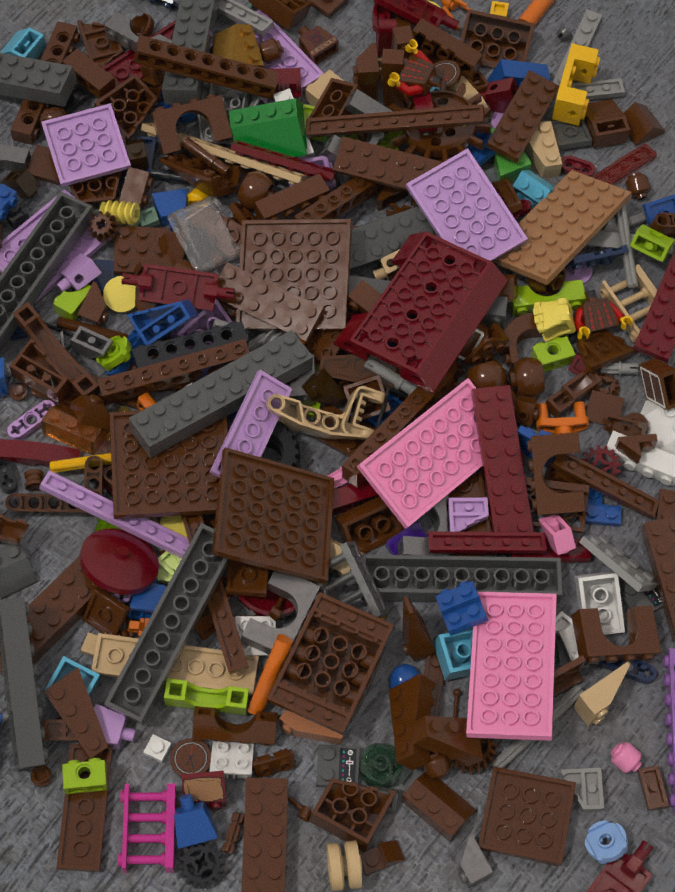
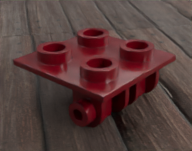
M300 68L270 69L278 72L274 94L290 88L293 98L302 97Z

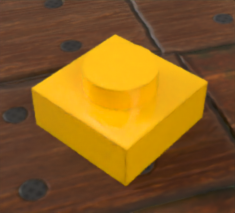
M492 1L490 14L507 17L509 3Z

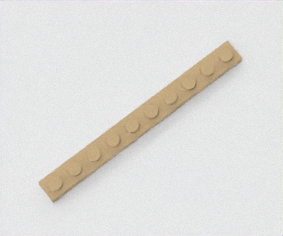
M142 123V131L147 132L148 136L157 137L153 123ZM176 131L180 146L184 139L189 137L212 155L225 158V162L232 164L236 162L241 164L243 168H254L259 172L272 174V177L278 180L287 179L289 180L288 183L292 185L307 179V175L287 170L282 166L271 165L264 160H254L249 155L240 156L228 148Z

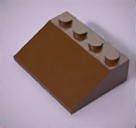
M468 9L460 41L483 54L482 66L495 69L501 59L526 62L535 23Z

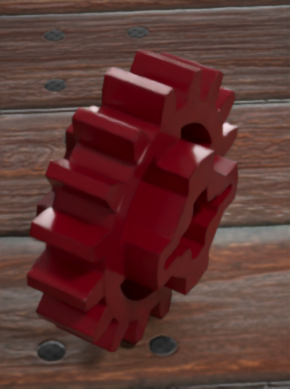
M597 445V450L590 447V453H583L586 458L581 459L587 463L589 458L596 454L595 461L589 464L595 466L599 460L602 461V464L607 465L603 467V471L606 472L607 469L613 468L610 475L617 478L615 473L621 472L617 466L622 465V462L616 461L620 456L613 455L614 449L609 452L607 445L604 449ZM603 453L607 454L612 461L606 460L603 457Z

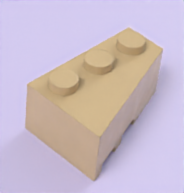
M551 121L540 122L524 152L528 154L531 163L542 179L559 177L562 161Z

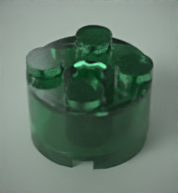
M374 743L368 746L362 753L359 771L362 780L369 787L386 788L392 787L398 781L402 765L397 763L395 747L389 743ZM377 764H378L379 766H381L382 764H384L385 766H384V768H382V767H381V768H378V767H377Z

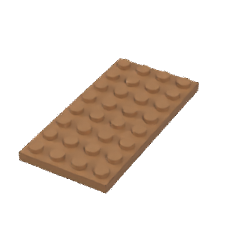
M571 170L554 187V190L547 195V198H543L518 223L527 236V241L492 262L548 285L632 198V194L628 190Z

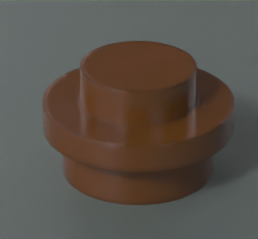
M15 383L9 388V395L15 401H22L28 395V388L23 383Z
M46 766L36 767L31 772V781L38 787L48 785L52 779V773Z

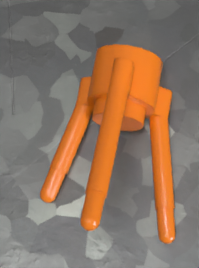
M441 0L442 9L452 18L454 17L449 10H455L458 6L466 11L470 9L467 7V3L461 0Z

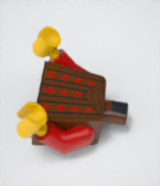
M411 39L409 41L410 45L407 44L405 50L408 53L413 52L414 55H410L400 75L396 72L390 74L388 85L391 87L396 85L399 92H403L407 96L426 95L431 86L440 88L443 78L436 75L435 65L420 49H417V41Z
M595 290L584 292L587 302L578 306L573 319L578 332V339H582V335H585L588 339L590 333L614 328L619 323H621V329L625 330L626 324L632 327L633 323L632 318L625 316L608 298L598 300Z

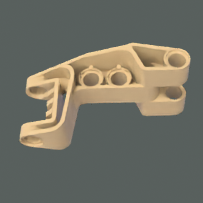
M360 386L351 393L341 415L303 405L299 400L279 394L269 397L266 402V408L270 413L279 417L278 424L286 426L293 432L324 439L366 440L375 430L356 424L362 420V417L358 415L364 413L362 408L366 406L365 401L383 404L386 394L366 386ZM356 399L355 405H354V408H353V412H352V416H351V419H350V423H348V419H349L350 411H351V408H352V404H353L354 400ZM271 400H278L281 404L280 408L274 409L271 406ZM307 413L315 415L314 422H309L306 419ZM326 418L333 420V427L329 428L325 425Z

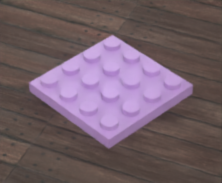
M111 103L41 122L61 187L127 170L128 167H131Z

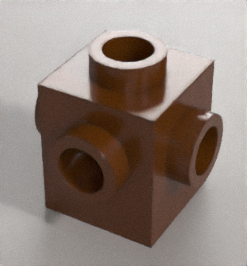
M519 395L516 403L513 404L515 420L518 425L529 426L532 425L534 420L538 419V398Z

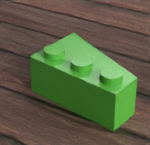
M525 152L522 153L517 163L499 153L492 156L497 181L508 178L510 183L517 180L522 170L531 169L532 163Z

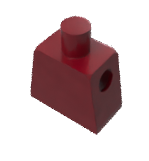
M514 77L490 82L486 92H481L480 94L485 102L489 104L491 111L504 113L516 94L518 87Z

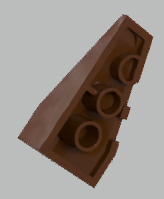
M406 596L403 598L402 637L405 644L402 647L406 656L410 655L413 661H416L436 652L422 616Z

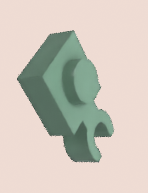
M155 207L140 211L138 222L132 226L154 227L161 224Z

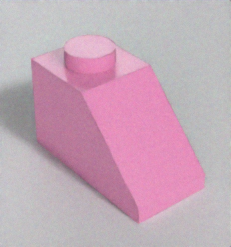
M550 514L538 519L550 547L557 555L566 554L576 548L570 526L558 514Z

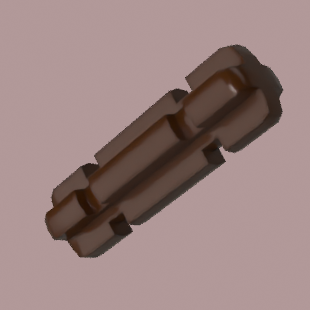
M239 812L232 814V823L229 824L225 836L226 843L224 842L222 846V851L227 854L234 853L236 847L234 843H237L242 827L240 823L243 824L244 815Z

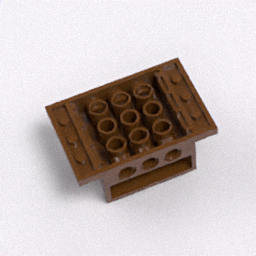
M319 592L267 697V701L344 735L349 722L352 723L359 712L376 676L385 652V645L394 628V624Z

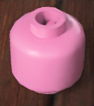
M619 742L610 753L612 756L611 762L623 773H628L631 770L635 772L642 764L640 762L641 752L629 742Z

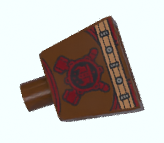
M302 26L299 29L298 33L301 35L299 37V48L316 65L338 52L339 40L320 26H316L311 30L306 26Z

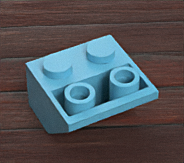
M30 27L17 31L0 53L38 59L46 49L44 34Z
M522 170L512 186L519 199L531 201V210L543 198L546 199L547 195L554 190L553 185L530 170Z

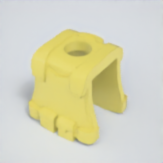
M560 298L551 302L538 301L534 303L533 314L535 324L539 333H542L545 342L576 331L573 309L566 298Z

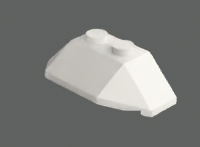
M649 400L645 401L641 414L649 421L648 427L650 430L647 431V434L657 435L656 448L675 455V407L665 410Z

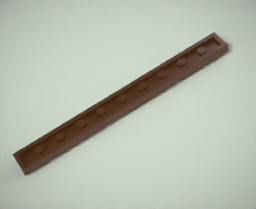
M484 105L306 118V136L311 138L484 124Z
M202 514L181 515L189 544L200 524H205ZM221 578L208 602V606L228 672L233 674L249 668Z

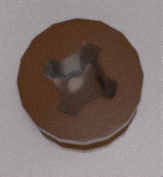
M39 469L27 470L24 473V478L27 480L25 489L28 491H40L39 487L44 477V472Z

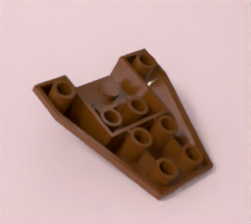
M178 152L177 155L168 154L167 157L160 158L161 163L202 193L215 197L236 193L249 172V169L241 167V164L224 163L231 167L229 173L224 177L213 168L207 167V164L198 157L188 156L184 152Z

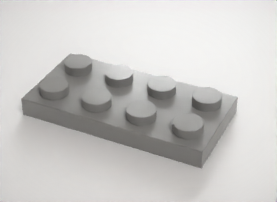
M604 535L583 536L579 543L637 592L651 591L658 585L650 573L643 572L638 568L639 564L625 557L624 552L618 547H613L609 543L610 540Z

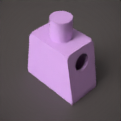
M80 253L60 271L64 279L56 285L62 292L67 291L70 287L80 290L102 272L91 258Z
M95 704L94 710L107 745L113 746V749L118 750L120 749L122 739L134 742L136 730L126 727L127 719L124 715Z

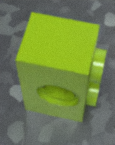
M642 224L637 229L630 247L663 262L668 256L675 240Z
M567 336L562 338L556 337L546 343H537L532 346L530 354L531 357L541 361L543 372L570 365L576 355Z
M91 758L88 762L71 760L67 764H62L65 794L108 790L105 760ZM82 772H90V776L88 778H80V774Z

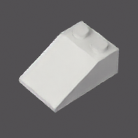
M614 571L575 576L579 609L598 608L604 635L625 632L618 575Z

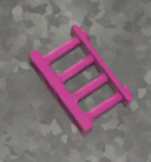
M167 783V790H163V792L130 793L129 784H125V789L121 790L120 802L124 803L122 853H118V866H122L123 873H127L128 864H161V866H165L166 873H174L176 784ZM130 801H163V803H166V811H162V813H130ZM129 822H162V824H166V832H162V834H129ZM162 843V845H165V853H161V855H128V844Z

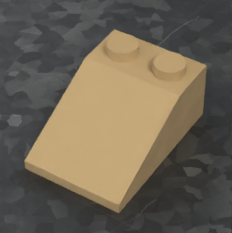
M628 662L579 695L573 708L588 727L592 724L598 725L605 719L604 716L608 714V708L630 666Z

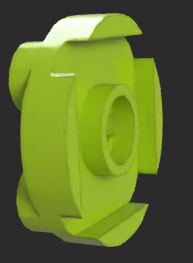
M114 336L110 338L113 340V343L104 357L96 358L99 365L106 371H111L120 363L127 362L130 359L131 343L126 337Z

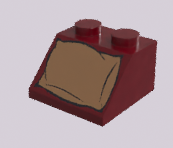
M224 770L181 774L183 795L192 794L194 803L203 801L207 808L213 811L221 810L222 807L227 806Z

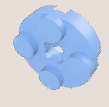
M606 820L599 821L593 824L587 831L588 835L585 838L586 849L589 855L600 864L613 862L628 851L626 832L618 823H609ZM604 838L612 839L608 845H602Z

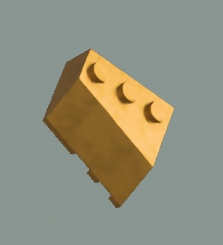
M234 24L214 35L213 55L264 67L252 24Z

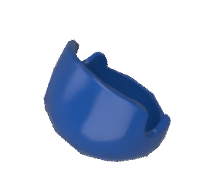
M409 664L395 667L388 678L389 688L392 689L418 675V670Z

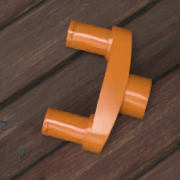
M584 402L574 403L575 417L549 418L547 404H537L539 416L536 420V428L538 431L544 430L545 432L557 434L579 432L589 427V419L586 416Z

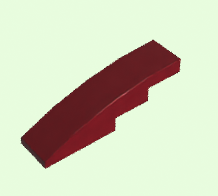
M0 439V459L33 467L36 464L50 467L51 461L78 458L80 456V449L42 442Z

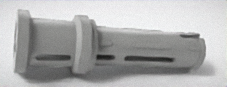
M371 357L363 365L364 368L394 384L393 387L395 389L404 391L408 396L418 387L401 378L399 374Z

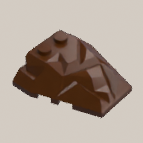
M121 133L123 143L126 149L125 134ZM122 171L71 184L69 187L76 199L87 204L102 203L108 200L115 201Z

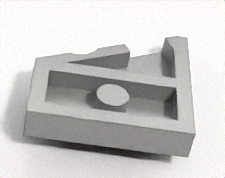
M601 768L561 770L564 780L576 782L574 797L583 812L604 811Z

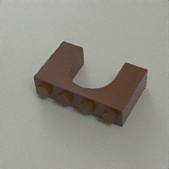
M210 94L203 100L194 98L189 100V103L183 105L182 102L174 103L171 105V108L167 109L164 106L158 107L151 114L162 156L181 151L176 133V122L179 117L186 113L199 114L207 121L213 143L230 140L233 137L222 95Z
M579 432L531 436V440H528V452H532L533 460H529L530 472L534 471V479H531V489L536 491V499H533V510H537L538 515L585 511L584 490L559 492L551 489L543 478V466L550 457L557 454L580 452Z
M636 606L625 612L630 637L627 646L624 647L612 644L605 637L601 628L598 608L577 610L571 617L579 657L583 655L588 664H596L600 661L615 663L618 660H624V662H633L637 659H642L643 661L654 660L655 656L661 653L653 607Z

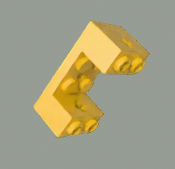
M571 44L556 97L552 120L579 126L581 119L584 120L589 99H586L587 91L571 88L573 80L590 84L591 79L596 78L601 58L597 57L598 49Z

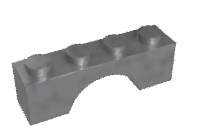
M115 12L104 25L106 37L111 41L118 42L125 48L135 51L139 36L132 32L131 19ZM160 34L151 37L169 43L172 42V40Z

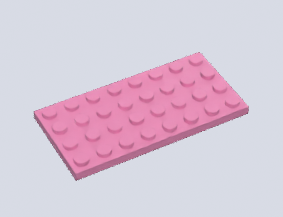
M469 378L356 466L405 529L483 466L471 390L476 387Z
M478 592L488 621L473 626L466 736L469 738L552 741L557 594Z

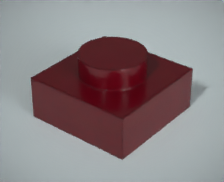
M580 353L576 354L568 369L576 375L586 370Z

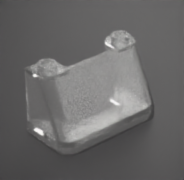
M209 196L176 210L167 217L194 270L216 273L220 276L227 262L235 266L240 265L241 243L238 244L233 240L219 213L221 212L220 207H222L219 199Z

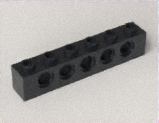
M242 321L230 322L225 326H214L209 330L192 332L190 335L175 336L166 341L159 340L151 345H140L132 349V354L137 369L242 339L246 340L248 346L249 340ZM226 336H227V337H230V339H229V340H225V339H223V337H226ZM206 341H210V342H212V344H209V345H208V344H205V342H206ZM187 346H193L194 348H193V349H187L186 347H187ZM169 351H175L176 353H174V354H169L168 352H169ZM152 355L158 356L155 359L149 358Z

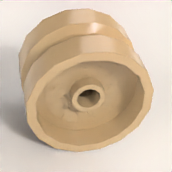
M357 841L345 842L343 856L338 843L326 844L331 891H343L345 886L344 876L347 877L350 889L362 888V862Z

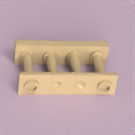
M639 264L635 266L638 282L637 288L640 292L619 301L614 293L628 287L626 280L611 287L604 280L599 289L602 299L608 298L625 316L632 318V327L626 324V330L632 342H636L641 330L634 321L647 315L657 292V289ZM642 298L647 300L650 306L631 315L624 308Z

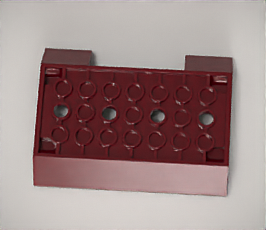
M425 231L412 234L407 238L391 261L392 264L400 267L397 274L370 312L352 316L335 340L334 345L366 361L370 355L399 368L401 378L434 393L508 280L492 261ZM446 260H453L454 263H453V264H446L445 261H446ZM432 286L435 287L436 290L427 291L426 288ZM410 314H415L417 317L415 319H409L407 316ZM396 342L398 345L396 347H390L388 346V343Z

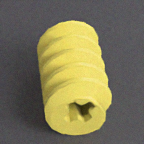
M108 200L107 203L102 202L99 209L103 214L108 211L111 216L114 215L116 217V222L124 225H135L140 217V206L137 202L133 204L132 202H127L126 204L125 201L113 202Z

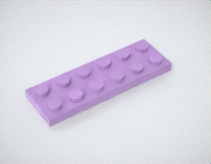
M262 370L257 371L212 465L211 474L220 478L222 451L225 447L258 457L262 456L279 419L278 416L267 410L266 402L274 394L289 397L292 388ZM276 399L271 400V406L274 409H279L280 402Z

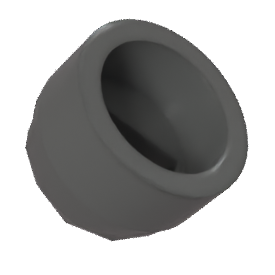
M563 25L557 31V37L562 36L560 39L562 41L569 39L572 35Z

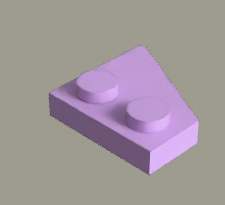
M488 497L448 498L449 531L461 532L488 519Z

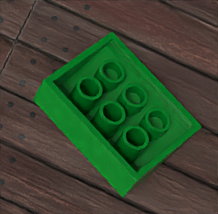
M288 99L229 111L233 141H242L295 158L308 156L303 103L298 99Z

